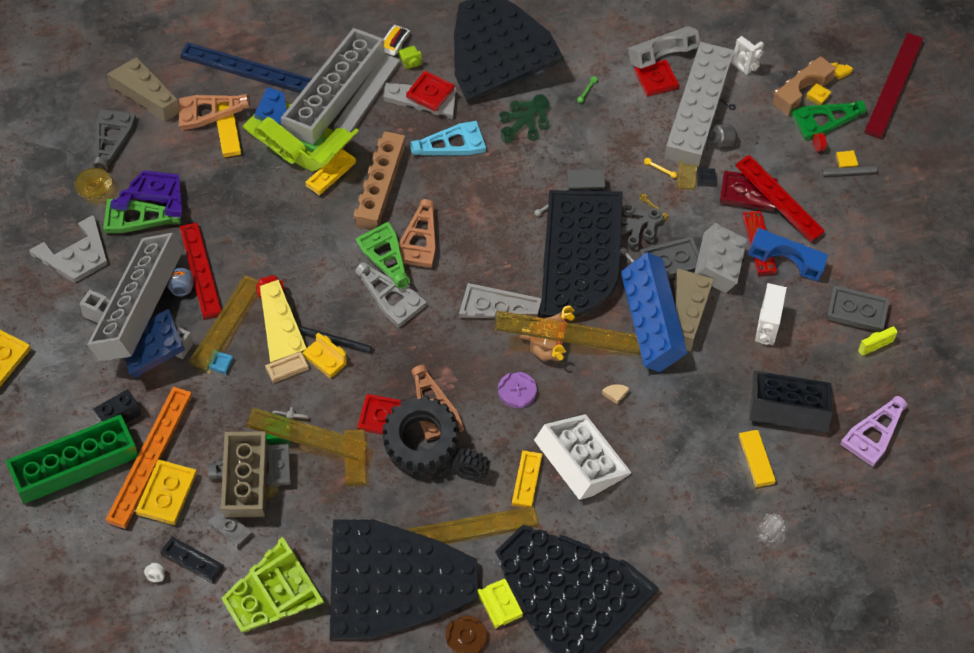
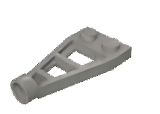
M362 262L356 268L355 273L361 277V280L384 315L398 328L426 307V301L414 290L408 287L398 289L388 276L373 269L368 263ZM378 280L388 285L381 292H378L373 286ZM392 291L404 297L394 306L389 305L385 299Z

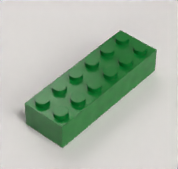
M120 414L5 461L22 503L26 504L134 460L138 454L132 437Z

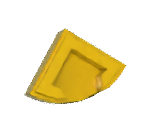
M831 63L836 67L834 75L838 79L853 72V68L847 64Z

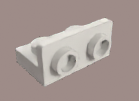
M741 36L736 41L731 64L746 75L751 71H755L760 65L759 61L763 54L764 43L760 41L754 46L750 41Z

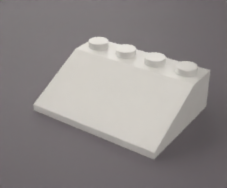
M586 414L544 424L534 439L579 500L594 496L631 474V471Z

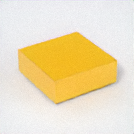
M854 151L836 152L835 157L839 168L858 167Z

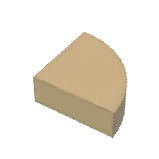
M619 384L610 385L602 390V395L618 404L629 392V388Z

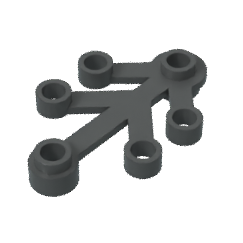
M625 204L623 206L624 215H634L642 218L633 219L622 216V224H625V226L621 227V236L632 231V235L628 238V246L630 248H637L641 227L648 223L647 229L643 232V238L646 241L653 240L655 225H658L663 219L662 211L657 208H650L645 211L635 209L632 204Z

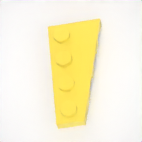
M279 280L260 286L270 363L300 351L304 352L307 348Z

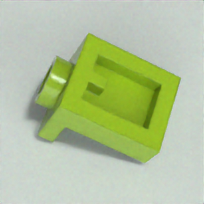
M415 46L398 50V55L405 69L422 65V53L417 51Z

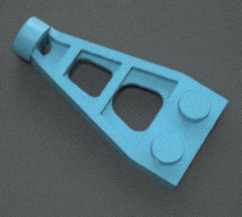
M477 121L460 123L424 139L410 141L412 155H473L486 152V146ZM455 135H461L464 145L451 146L448 139ZM443 140L445 147L432 148L431 143Z

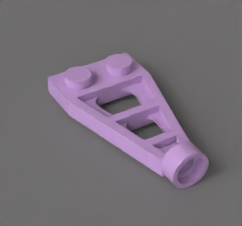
M895 396L889 403L852 427L842 439L840 445L874 467L885 453L898 419L907 407V402L903 398ZM883 414L892 419L887 428L876 421ZM873 427L881 432L882 436L880 441L875 443L864 436L863 432Z

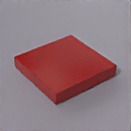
M667 59L657 61L641 69L634 67V73L646 97L679 89V83Z
M424 71L407 91L406 98L437 112L453 92L455 85Z
M366 394L357 430L383 435L382 429L383 424H386L385 418L387 414L392 413L391 409L395 405L399 407L402 400Z

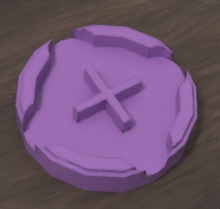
M523 372L508 373L501 378L498 384V395L501 401L512 408H523L530 405L537 394L534 379Z

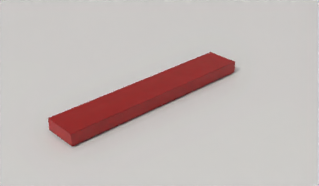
M750 154L737 162L736 167L811 243L824 234L825 230Z
M198 222L179 226L189 267L194 276V286L203 320L222 316Z

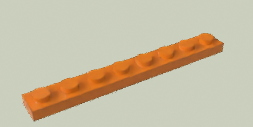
M176 387L172 388L106 517L108 524L126 529L145 491L155 465L161 459L192 397L191 392Z

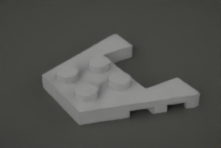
M93 215L78 223L79 228L87 237L56 254H53L45 242L29 250L31 256L42 260V263L47 266L50 265L56 269V272L74 283L107 265V261Z

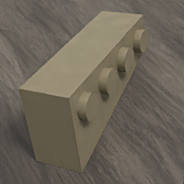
M137 57L107 73L111 89L114 91L118 90L122 96L129 97L135 101V104L147 108L148 112L164 122L179 114L178 100Z
M677 268L674 303L686 349L691 351L714 279Z

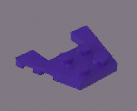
M143 170L130 183V187L127 190H122L119 193V197L110 202L111 209L127 211L133 198L143 201H159L160 203H167L165 216L182 218L179 175Z

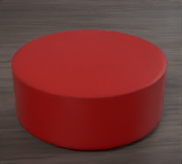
M817 133L813 136V146L817 152L824 151L827 147V140L823 133Z

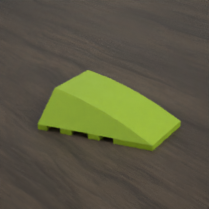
M283 536L277 541L278 544L272 550L269 549L264 554L265 557L257 565H254L249 570L250 572L243 579L241 578L221 598L242 633L324 603Z

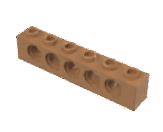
M384 131L382 138L378 139V151L373 154L372 162L374 163L373 166H369V178L364 181V193L360 194L358 200L359 208H355L353 219H356V227L373 230L380 226L405 149V135Z

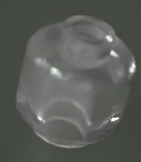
M776 513L766 514L756 525V530L759 533L757 537L765 544L767 542L775 544L786 532V522Z

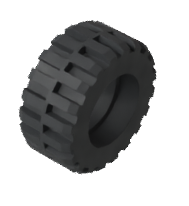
M423 395L422 399L412 396L411 401L407 402L406 399L400 401L401 405L399 407L395 405L391 409L392 413L387 414L385 418L386 424H383L382 429L385 450L391 462L397 464L398 469L401 471L407 470L408 474L411 475L417 472L420 476H426V472L430 471L431 474H435L438 468L442 470L446 468L447 462H452L455 458V452H458L460 441L458 422L454 413L450 412L449 406L445 403L440 404L439 399L433 398L432 401L429 400V396ZM417 421H429L440 430L439 441L432 448L425 451L412 450L405 446L403 442L405 429Z

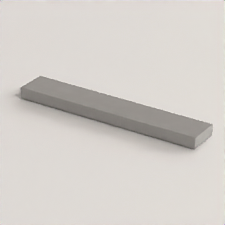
M387 54L382 56L335 123L334 130L336 128H345L351 133L354 131L385 86V83H387L400 64V59Z

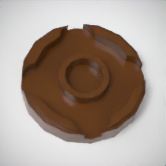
M460 616L448 624L445 641L453 653H480L487 643V630L479 619L473 616Z

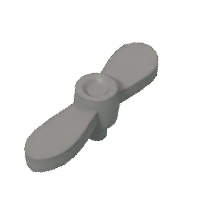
M290 407L287 413L272 411V416L275 418H286L289 421H293L294 418L309 419L308 415L295 414L293 407Z

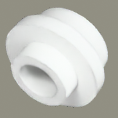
M151 563L144 570L147 579L151 582H161L165 577V569L157 563Z

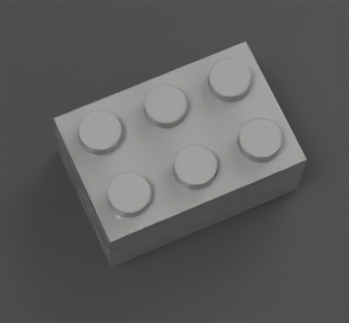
M714 223L703 234L695 274L713 278L712 287L724 293L728 292L738 282L747 239Z

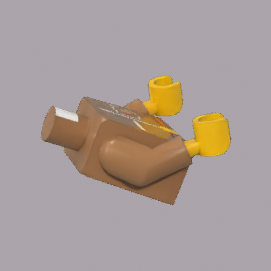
M565 306L561 313L536 320L533 330L522 328L520 339L530 341V352L540 360L559 362V360L563 359L562 353H566L562 346L567 325L565 320L567 318L569 321H572L574 319L572 312L575 310L571 306Z

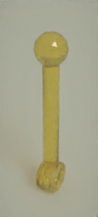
M640 194V201H645L652 208H657L647 199L646 194ZM664 212L663 219L665 220L668 218V214Z

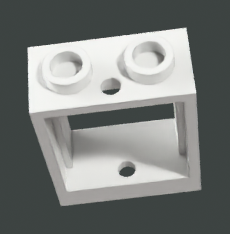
M767 284L755 337L756 342L774 345L787 287Z

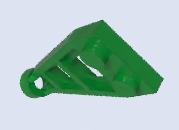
M863 100L844 104L811 105L793 109L790 115L804 141L813 139L814 134L823 133L825 135L858 117V115L865 114L866 106ZM842 111L845 117L835 119L832 112ZM825 114L829 122L819 126L813 115Z

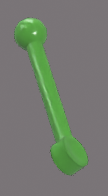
M596 77L590 78L589 85L583 94L577 98L579 103L584 102V97L592 85L597 83Z

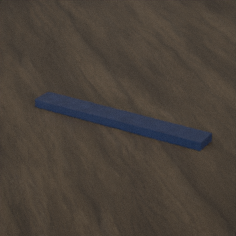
M187 42L180 54L181 59L296 93H301L312 80L309 77Z

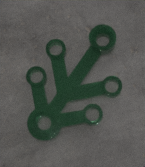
M538 94L534 96L532 101H512L510 103V110L512 112L502 111L499 114V121L501 123H508L510 119L519 120L512 127H504L501 130V139L505 143H511L515 139V134L527 122V138L531 141L537 140L538 131L535 127L533 115L538 111L540 118L538 121L539 129H548L549 120L546 118L545 113L549 106L547 97ZM520 108H530L528 111H520Z

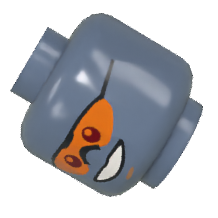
M185 268L174 269L168 281L169 290L176 296L189 294L193 288V274Z

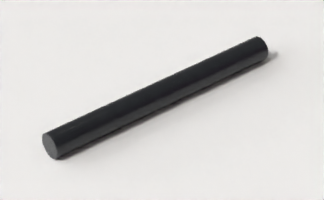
M303 326L298 327L300 334L316 338L315 335L320 333L323 336H327L332 343L367 353L372 351L371 345Z

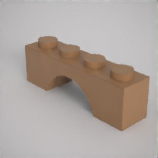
M821 56L815 61L812 60L804 70L801 69L794 78L788 79L783 87L775 90L772 105L789 116L791 110L797 109L800 106L802 99L800 89L814 86L816 83L824 87L833 80L836 67Z

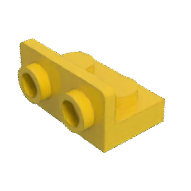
M317 333L315 335L316 341L302 354L307 361L331 379L347 365L346 352L341 347H336L327 336Z

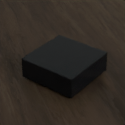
M697 168V186L715 187V168Z

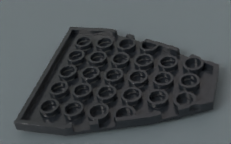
M466 0L458 5L454 30V75L467 104L564 61L563 55L551 32L509 0Z
M333 519L330 641H373L383 635L398 633L402 629L409 627L411 629L441 619L443 615L460 610L464 605H470L478 600L477 558L437 539L377 520Z
M522 525L495 551V556L524 617L542 647L548 653H599L658 592L659 587L625 560L621 559L618 561L609 557L608 553L594 551L591 549V546L567 536L560 535L558 537L547 534L548 531L536 530L530 526Z

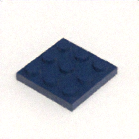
M169 309L149 319L132 356L125 358L129 373L133 379L185 351L173 314Z

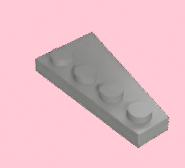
M385 83V102L404 107L409 105L414 107L415 110L431 111V114L437 116L439 114L446 115L448 119L453 120L456 88L437 112L406 98V93L412 85Z
M468 283L460 308L459 318H537L542 298Z

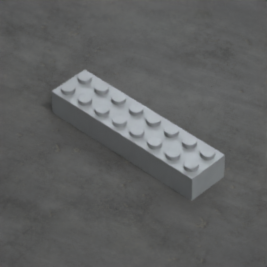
M353 28L281 117L282 127L297 139L314 145L385 54L384 39Z
M700 42L666 145L665 160L699 168L730 70L734 50Z
M173 233L141 239L87 344L99 361L126 358L134 353L184 250Z

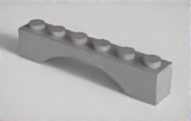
M89 290L80 302L83 317L99 323L110 299ZM177 327L185 351L175 356L184 359L193 345L191 332Z

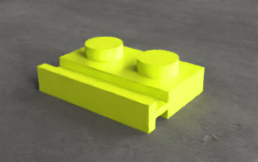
M506 579L478 590V595L495 629L502 624L505 625L523 617V613Z

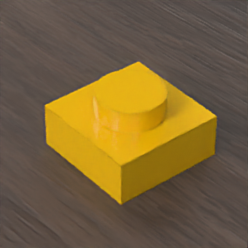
M816 83L807 93L806 99L817 105H823L830 97L831 91Z

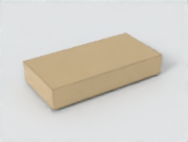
M301 351L265 365L273 384L309 370V366Z

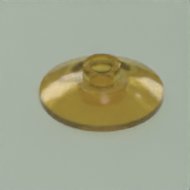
M89 168L82 171L74 182L77 193L82 197L90 199L105 195L112 185L110 175L100 168Z

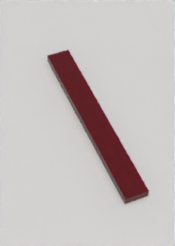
M907 32L866 126L865 134L879 139L882 138L922 44L923 37Z

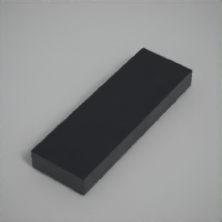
M173 536L160 552L161 556L212 584L224 568L222 563Z

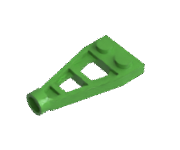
M107 199L103 230L104 233H126L166 224H181V217L165 216L166 207L132 200L128 210L139 211L140 219L133 222H125L126 210L111 209L110 202L113 199ZM146 212L159 213V218L145 220Z
M389 222L355 238L363 254L384 272L398 289H404L410 284V279L405 272L397 235ZM387 243L390 244V252L382 256L374 252V250ZM393 258H396L398 263L397 265L388 268L384 264L385 262Z

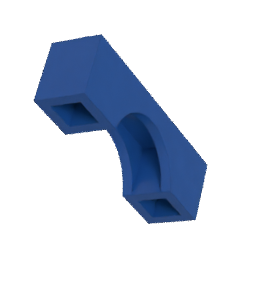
M760 228L757 229L747 254L764 262L772 256L787 257L796 264L801 276L818 282L824 271L828 254L819 250L812 249Z

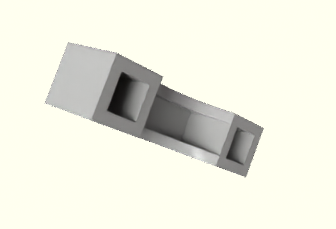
M687 26L629 47L628 52L631 65L641 69L656 63V59L662 55L672 52H687L698 48L700 44L699 33L697 29Z

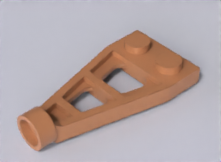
M194 95L179 98V127L181 131L199 128L240 112L243 109L250 108L249 95ZM229 103V108L218 112L217 104ZM202 104L212 105L211 113L201 117L198 116V106Z
M421 200L418 210L399 241L403 264L428 268L433 266L435 257L433 211L435 204L431 200ZM418 221L428 222V230L417 229ZM416 235L425 237L427 245L422 247L410 245L409 243L412 237Z
M418 365L414 367L411 372L415 379L417 398L422 399V391L431 388L436 395L435 398L440 400V404L445 403L449 406L450 412H453L456 416L459 432L464 431V426L457 410L431 378L426 366ZM419 421L426 443L440 438V430L435 424L429 421Z

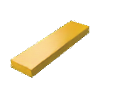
M229 103L217 104L218 112L229 108ZM234 114L217 120L223 158L241 155Z

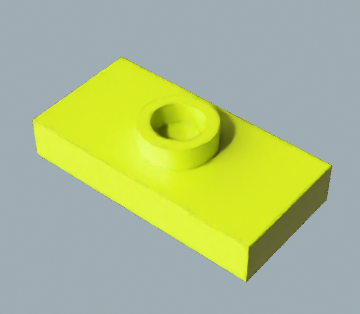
M893 326L882 332L873 333L870 337L861 341L858 349L861 356H864L894 342L897 330Z

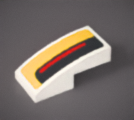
M394 25L384 38L385 53L395 56L398 50L402 49V43L409 37L410 30Z

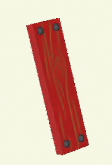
M761 211L743 212L742 218L749 245H751L758 228L766 230ZM773 256L765 262L753 257L757 276L776 274L777 269Z

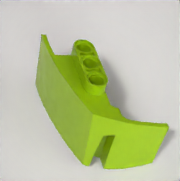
M285 101L287 111L291 104ZM253 115L242 127L287 162H295L310 171L318 170L328 164L359 132L357 128L351 133L345 128H336L333 131L327 127L321 135L325 140L313 152L306 150L300 140L270 117H266L261 121L254 118Z

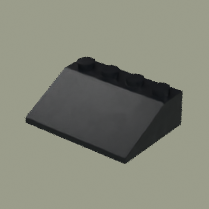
M759 371L753 372L749 420L757 423H772L776 426H791L796 429H810L815 432H828L833 413L830 382Z

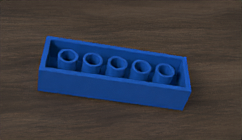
M646 252L622 270L621 274L644 367L661 372L686 355L687 349L663 258Z

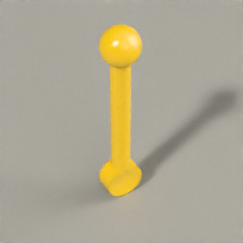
M650 158L644 159L646 166L651 165L669 174L673 179L677 177L676 172H671L651 162Z

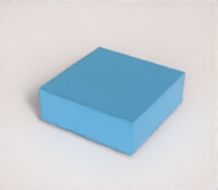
M215 351L207 366L208 370L226 375L233 362V356Z

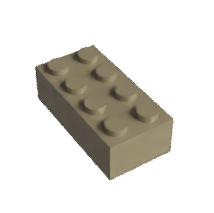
M265 431L225 432L221 495L223 517H265L268 439Z

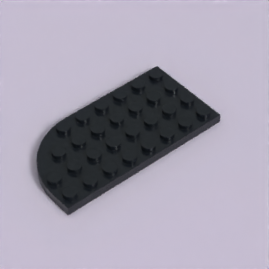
M549 190L541 318H548L561 313L565 306H571L575 310L572 312L574 318L588 314L605 303L615 290L620 268L623 191Z

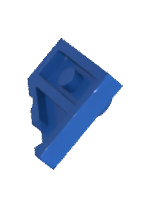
M267 87L254 114V118L263 121L266 117H270L282 126L281 117L286 112L284 93Z

